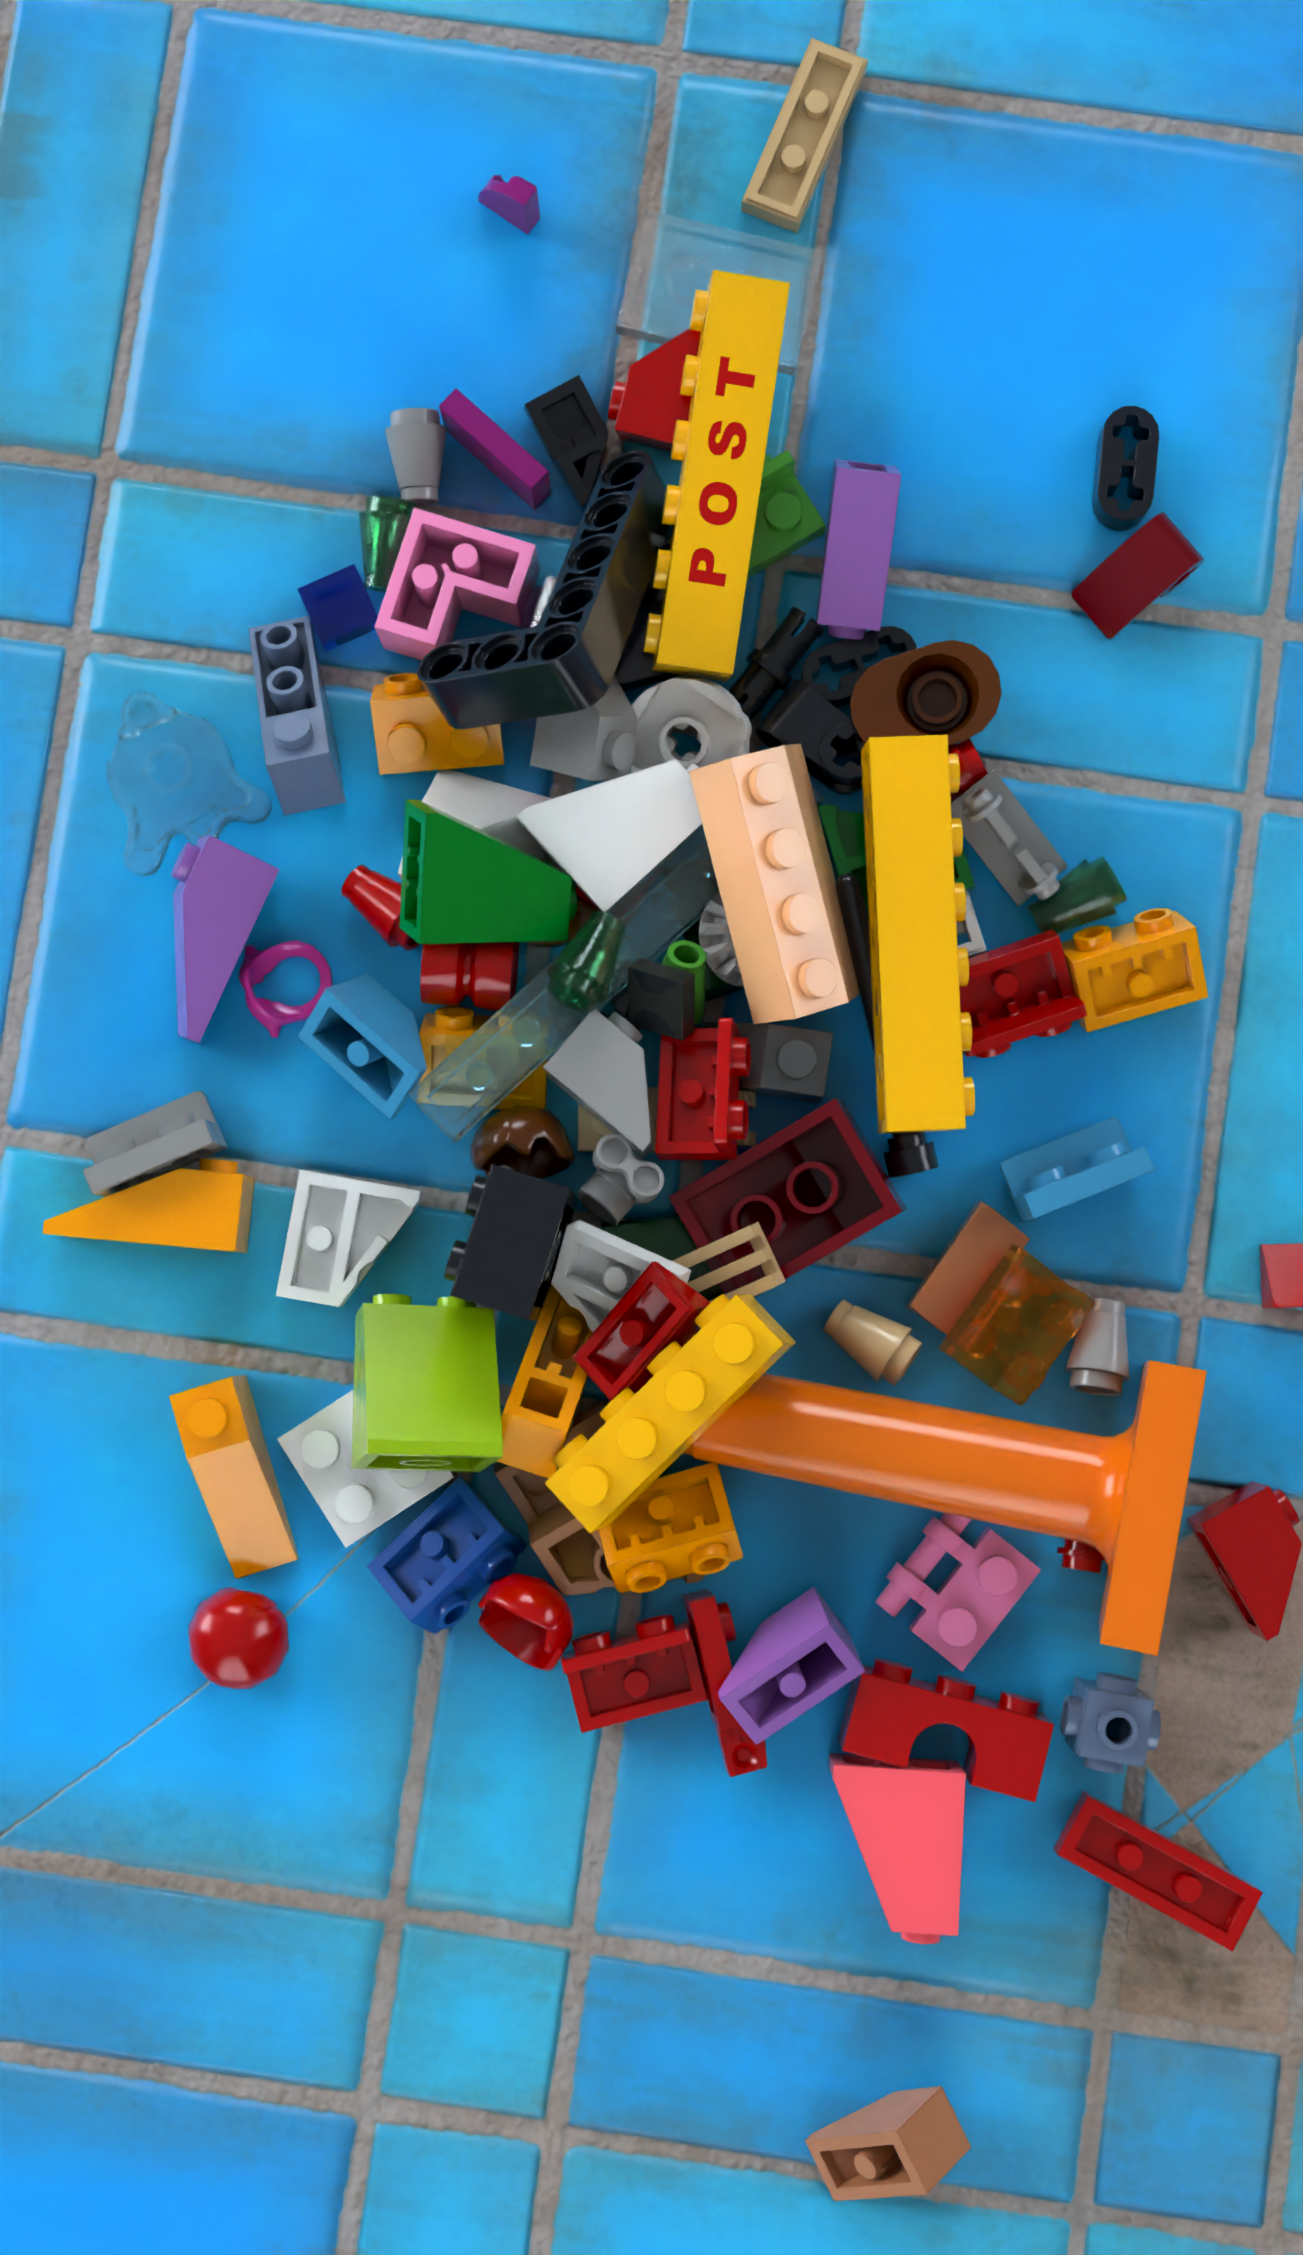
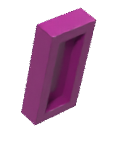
M457 388L439 405L443 424L447 427L446 432L534 511L551 494L548 470Z

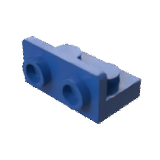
M459 1476L366 1567L410 1622L433 1634H437L442 1629L450 1628L458 1623L469 1611L470 1602L488 1584L505 1577L516 1565L517 1556L527 1547V1543L519 1534L504 1524L470 1482Z

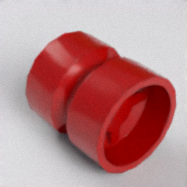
M519 942L423 944L420 972L421 1002L423 1004L458 1007L465 996H470L475 1007L511 1012L517 985Z

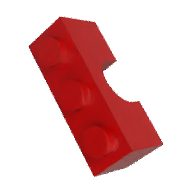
M875 1658L873 1667L863 1665L865 1672L852 1680L838 1735L842 1751L907 1768L912 1745L916 1737L924 1729L935 1724H952L964 1730L967 1735L968 1752L963 1770L970 1785L1036 1802L1054 1728V1723L1044 1713L1038 1712L1040 1702L1006 1691H1001L999 1701L974 1694L975 1684L947 1675L939 1674L936 1684L911 1678L913 1668L883 1658Z

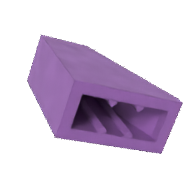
M834 460L816 614L817 624L829 625L828 635L860 640L863 639L866 630L880 631L902 475L896 466Z

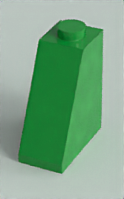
M405 800L399 926L401 930L418 944L568 941L569 920L575 917L577 910V893L571 876L549 862L420 800Z

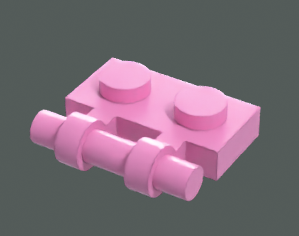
M943 1513L939 1520L933 1516L923 1528L922 1532L926 1534L925 1538L904 1565L897 1562L887 1574L886 1578L890 1582L875 1602L894 1618L910 1598L920 1604L923 1609L908 1628L963 1672L1042 1569L989 1527H986L975 1543L970 1546L959 1535L972 1519ZM948 1552L959 1563L935 1592L923 1581L944 1554Z

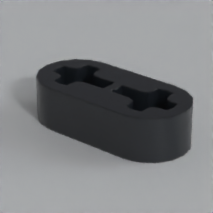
M1124 406L1113 411L1107 418L1097 442L1092 496L1093 512L1101 524L1106 528L1116 531L1129 530L1138 525L1149 510L1154 497L1159 429L1153 415L1144 408L1137 406ZM1123 427L1133 428V438L1140 440L1136 444L1130 460L1123 459L1124 442L1123 439L1117 437ZM1121 477L1128 478V497L1137 500L1132 502L1128 511L1119 510L1117 499L1109 497L1113 496Z
M894 626L881 627L880 631L871 630L865 632L863 639H844L811 652L804 662L800 680L817 689L838 708L850 704L855 683L867 670L864 667V663L877 658L880 645L887 644L891 653L900 651L904 653L917 649V646L911 635L903 629ZM829 664L832 672H840L849 668H853L854 671L840 678L837 691L830 692L826 683L815 684L813 681L819 676L820 665Z

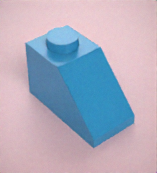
M369 973L326 988L297 1036L389 1119L398 1116L427 1070L414 1013Z

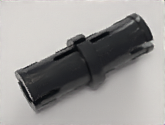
M793 606L789 610L787 617L761 650L754 648L746 658L749 665L728 690L739 704L742 700H746L741 709L749 718L750 723L777 688L784 690L792 680L789 674L815 640L824 633L821 626L811 618L798 636L793 638V635L804 623V617L806 616V613Z

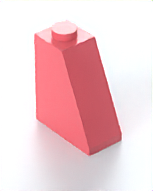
M829 1753L828 1766L891 1932H901L903 1940L917 1944L939 1943L941 1935L958 1936L966 1773L959 1762L953 1760L909 1758L907 1768L856 1754Z

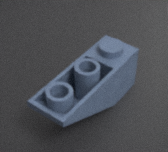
M304 616L248 628L265 762L284 816L346 803L339 753L310 617Z

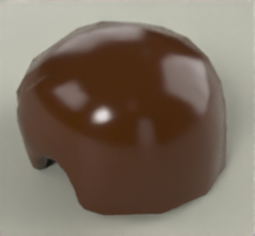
M531 1105L512 1106L490 1116L481 1123L475 1132L470 1148L473 1167L476 1170L485 1171L487 1176L489 1175L491 1165L494 1164L497 1166L506 1165L513 1171L542 1179L569 1168L575 1160L569 1138L561 1121L551 1111Z

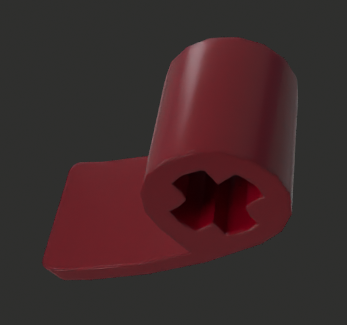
M1161 512L1143 525L1094 569L1072 591L1071 596L1107 639L1111 640L1155 599L1166 596L1185 581L1205 559L1164 512Z

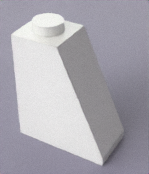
M674 759L528 806L517 815V819L560 868L572 877V881L604 915L702 825L689 771L699 767L692 763L688 768L684 769Z

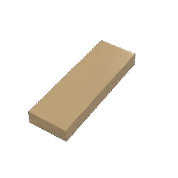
M811 38L742 199V212L798 233L866 74L867 59Z

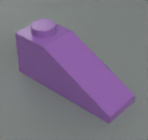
M211 835L200 837L196 846L187 842L181 850L171 873V877L179 880L173 894L178 1036L196 1043L201 1041L280 870Z

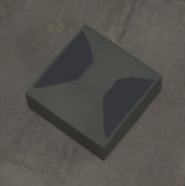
M642 958L629 965L628 1022L633 1026L683 1041L695 1032V974Z

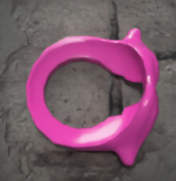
M295 940L282 942L262 951L257 950L252 945H246L245 958L239 969L238 978L245 990V1000L248 1009L266 1027L273 1038L279 1036L283 1025L308 1019L325 989L333 986L332 972L325 957L312 945ZM300 956L309 959L316 965L320 973L321 984L318 993L311 1001L301 1006H289L281 1002H271L265 998H256L253 991L254 985L263 982L265 974L272 972L281 961L290 957Z

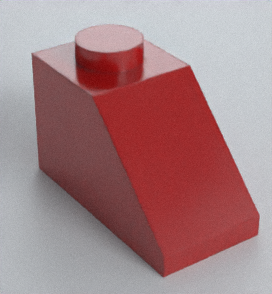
M687 329L630 365L626 383L615 382L609 403L608 419L616 421L615 431L619 439L668 452L672 451L676 421H688L691 396L680 395L686 354L698 355L700 331Z
M1252 1481L1186 1519L1250 1632L1268 1641L1279 1635L1302 1542L1293 1528L1294 1525L1299 1523L1298 1515L1286 1495L1280 1489L1272 1492L1270 1486Z

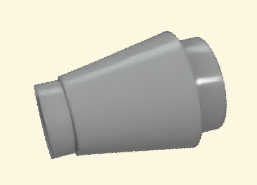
M406 408L390 413V426L385 429V434L399 491L401 492V503L404 505L421 506L439 502L438 490L440 489L447 427L440 424V412L435 409Z
M1090 1298L1087 1300L1086 1311H1084L1065 1367V1371L1071 1374L1069 1388L1100 1396L1121 1395L1122 1383L1130 1380L1125 1317L1126 1304L1104 1298Z

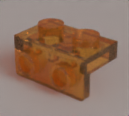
M1012 1244L938 1349L986 1386L1021 1406L1028 1400L1032 1392L1043 1383L1047 1371L1068 1341L1079 1332L1085 1317L1095 1302L1086 1293L1066 1284L1029 1252Z

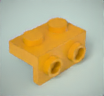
M416 673L390 675L383 679V684L374 686L370 707L379 775L504 765L505 754L501 724L469 729H455L449 726Z

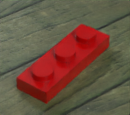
M1085 1791L1082 1792L1053 1848L1060 1857L1232 1952L1263 1894L1252 1883Z

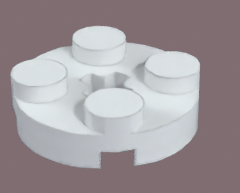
M676 676L645 690L632 704L638 720L634 738L636 751L629 769L631 773L674 759L686 769L692 763L701 768L732 757L749 754V739L752 734L750 720L742 712L734 696L714 681L702 677ZM691 725L698 731L696 739L701 743V749L699 753L691 750L682 757L675 752L678 741L671 733L674 727L684 730Z

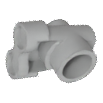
M608 1134L600 1139L592 1155L593 1165L597 1167V1171L580 1188L577 1194L583 1205L594 1216L606 1224L616 1226L636 1203H649L657 1197L664 1185V1174L658 1165L644 1161L640 1156L632 1152L631 1145L625 1137L619 1134Z

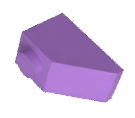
M812 1587L760 1623L719 1689L718 1696L720 1701L757 1745L865 1672V1669L848 1630L815 1587Z

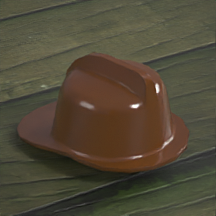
M957 640L935 642L885 658L867 668L855 683L851 696L850 711L852 724L864 743L867 742L869 737L948 735V746L965 741L983 731L996 715L1001 698L1000 677L990 657L976 646Z

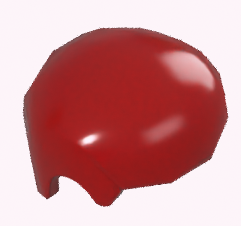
M514 1573L493 1581L478 1603V1607L484 1608L479 1618L481 1628L517 1659L536 1669L551 1671L558 1663L573 1636L574 1621L570 1607L562 1594L543 1578L521 1573Z
M233 1587L221 1589L198 1605L188 1626L191 1659L207 1680L225 1688L251 1689L278 1672L289 1650L287 1620L282 1611L277 1608L275 1602L266 1595L257 1592L240 1590Z

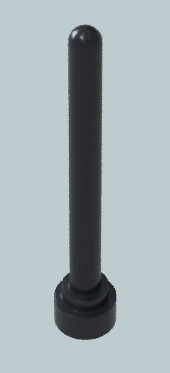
M845 873L837 879L836 891L874 1053L868 911L860 879L853 873ZM924 1132L892 1133L893 1137L887 1138L889 1151L883 1152L889 1178L910 1175L939 1167L933 1141H926Z

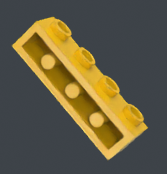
M722 1294L713 1300L694 1321L701 1329L683 1347L677 1341H674L651 1361L647 1369L653 1377L637 1393H634L629 1387L619 1393L601 1411L600 1416L606 1423L589 1440L583 1434H580L555 1456L553 1462L559 1469L545 1484L589 1533L610 1525L796 1343L751 1294H736L731 1300Z

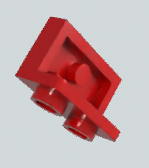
M1052 929L969 958L968 985L959 987L960 1011L969 1012L972 1023L971 1050L962 1051L966 1057L989 1058L1000 1055L1011 1048L1012 1042L1032 1035L1038 1037L1058 1035L1068 1030L1072 1026L1071 1022L1087 1016L1084 1002L1074 992L1060 937Z
M719 1018L718 1028H697L694 1033L683 1041L661 1034L655 1154L659 1160H737V1140H746L749 1129L748 1104L746 1100H739L740 1077H748L750 1075L751 1045L748 1037H741L733 1018Z
M672 1614L659 1615L635 1623L637 1633L611 1640L609 1630H604L571 1640L573 1650L563 1653L561 1665L563 1673L567 1674L581 1733L708 1700L688 1620L674 1623Z

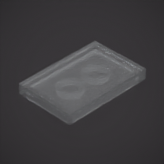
M645 209L616 322V334L663 345L686 331L690 327L695 290L707 291L713 270L789 282L790 288L777 372L795 376L825 251Z

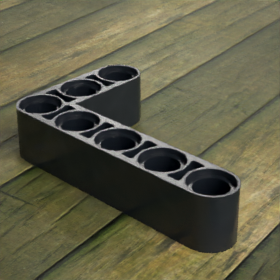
M633 450L623 453L612 459L600 472L538 626L451 641L431 650L422 659L417 669L418 678L449 726L455 729H469L577 712L597 703L605 695L611 684L655 567L658 549L662 548L670 525L662 524L666 487L647 452Z

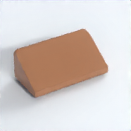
M983 1201L977 1202L905 1307L950 1339L959 1343L1030 1238Z

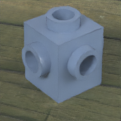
M1098 1672L1096 1681L1074 1678L1072 1695H1066L1062 1705L1060 1730L1062 1735H1066L1065 1742L1078 1756L1084 1757L1083 1765L1085 1767L1106 1773L1122 1774L1124 1764L1145 1767L1147 1750L1154 1751L1156 1749L1161 1728L1160 1712L1153 1710L1154 1700L1139 1688H1136V1679L1106 1672ZM1121 1717L1118 1737L1107 1736L1106 1726L1108 1722L1113 1718Z

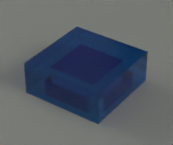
M355 564L297 589L325 651L375 630L374 626L378 615Z

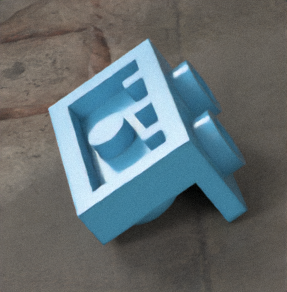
M1115 1117L1004 1160L999 1166L1022 1222L1035 1219L1155 1171L1146 1147L1144 1146L1132 1151L1121 1123Z

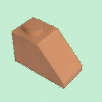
M942 2086L895 2091L819 2129L805 2140L834 2201L928 2194L971 2148Z

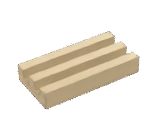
M759 1222L672 1260L679 1265L689 1268L750 1240L755 1251L754 1253L689 1281L687 1285L700 1292L760 1264L766 1276L724 1295L729 1300L736 1294H751L754 1297L786 1282Z

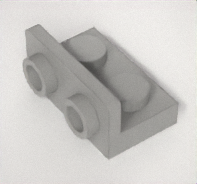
M195 1091L88 1137L86 1145L95 1165L83 1169V1173L92 1194L106 1197L199 1161L200 1158H206L228 1147L207 1096L201 1091Z

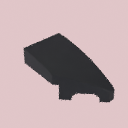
M578 375L526 403L523 409L557 471L581 508L588 503L592 494L609 431Z

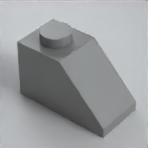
M615 674L605 695L592 706L577 712L537 718L530 761L531 766L589 781H609L629 774L630 764L634 759L636 751L634 738L638 717Z
M594 1008L543 1066L547 1078L611 1132L625 1137L629 1141L631 1148L645 1159L652 1150L645 1055L644 1049L638 1045L643 1036L618 1013L613 1012L607 1019Z

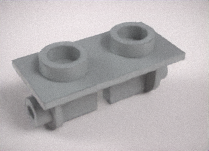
M994 769L951 803V817L961 819L963 837L1018 907L1034 894L1040 900H1044L1059 889L1060 883L1056 876L1068 867Z

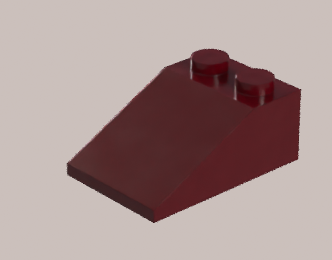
M834 1098L738 1155L737 1160L726 1162L668 1197L698 1249L759 1222L785 1280L907 1210L842 1099ZM749 1240L705 1260L712 1272L755 1251ZM760 1264L718 1284L723 1293L726 1294L766 1275Z

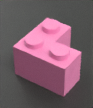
M414 508L374 626L383 648L422 661L431 650L452 641L462 609L521 627L540 571L536 545Z

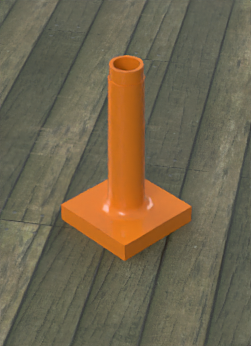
M1152 1360L1144 1363L1133 1424L1125 1432L1115 1436L1093 1435L764 1373L682 1454L692 1455L695 1460L717 1463L718 1465L1090 1545L1103 1555L1108 1566L1099 1615L1100 1644L1158 1656L1207 1371Z

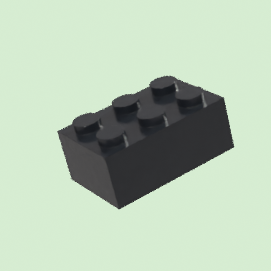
M494 1164L491 1165L488 1178L477 1175L465 1208V1214L471 1215L474 1218V1222L467 1243L460 1240L455 1241L444 1274L445 1279L454 1281L450 1295L527 1320H538L551 1286L567 1225L571 1224L578 1198L570 1188Z

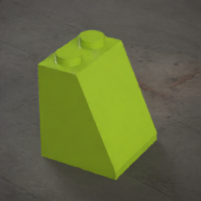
M378 1294L373 1296V1303H363L356 1313L351 1469L481 1472L502 1458L503 1437L494 1310L492 1308H477L476 1303L454 1296L438 1298L437 1306L412 1305V1297L403 1294Z

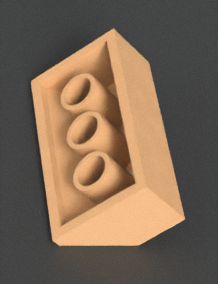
M782 745L732 757L689 771L753 1024L798 1019L849 1003L860 992L836 891V881L802 745Z

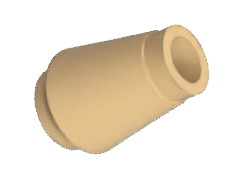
M845 1299L837 1305L823 1328V1331L833 1337V1340L877 1383L883 1378L893 1386H896L923 1344L911 1336L912 1328L860 1306L852 1305Z

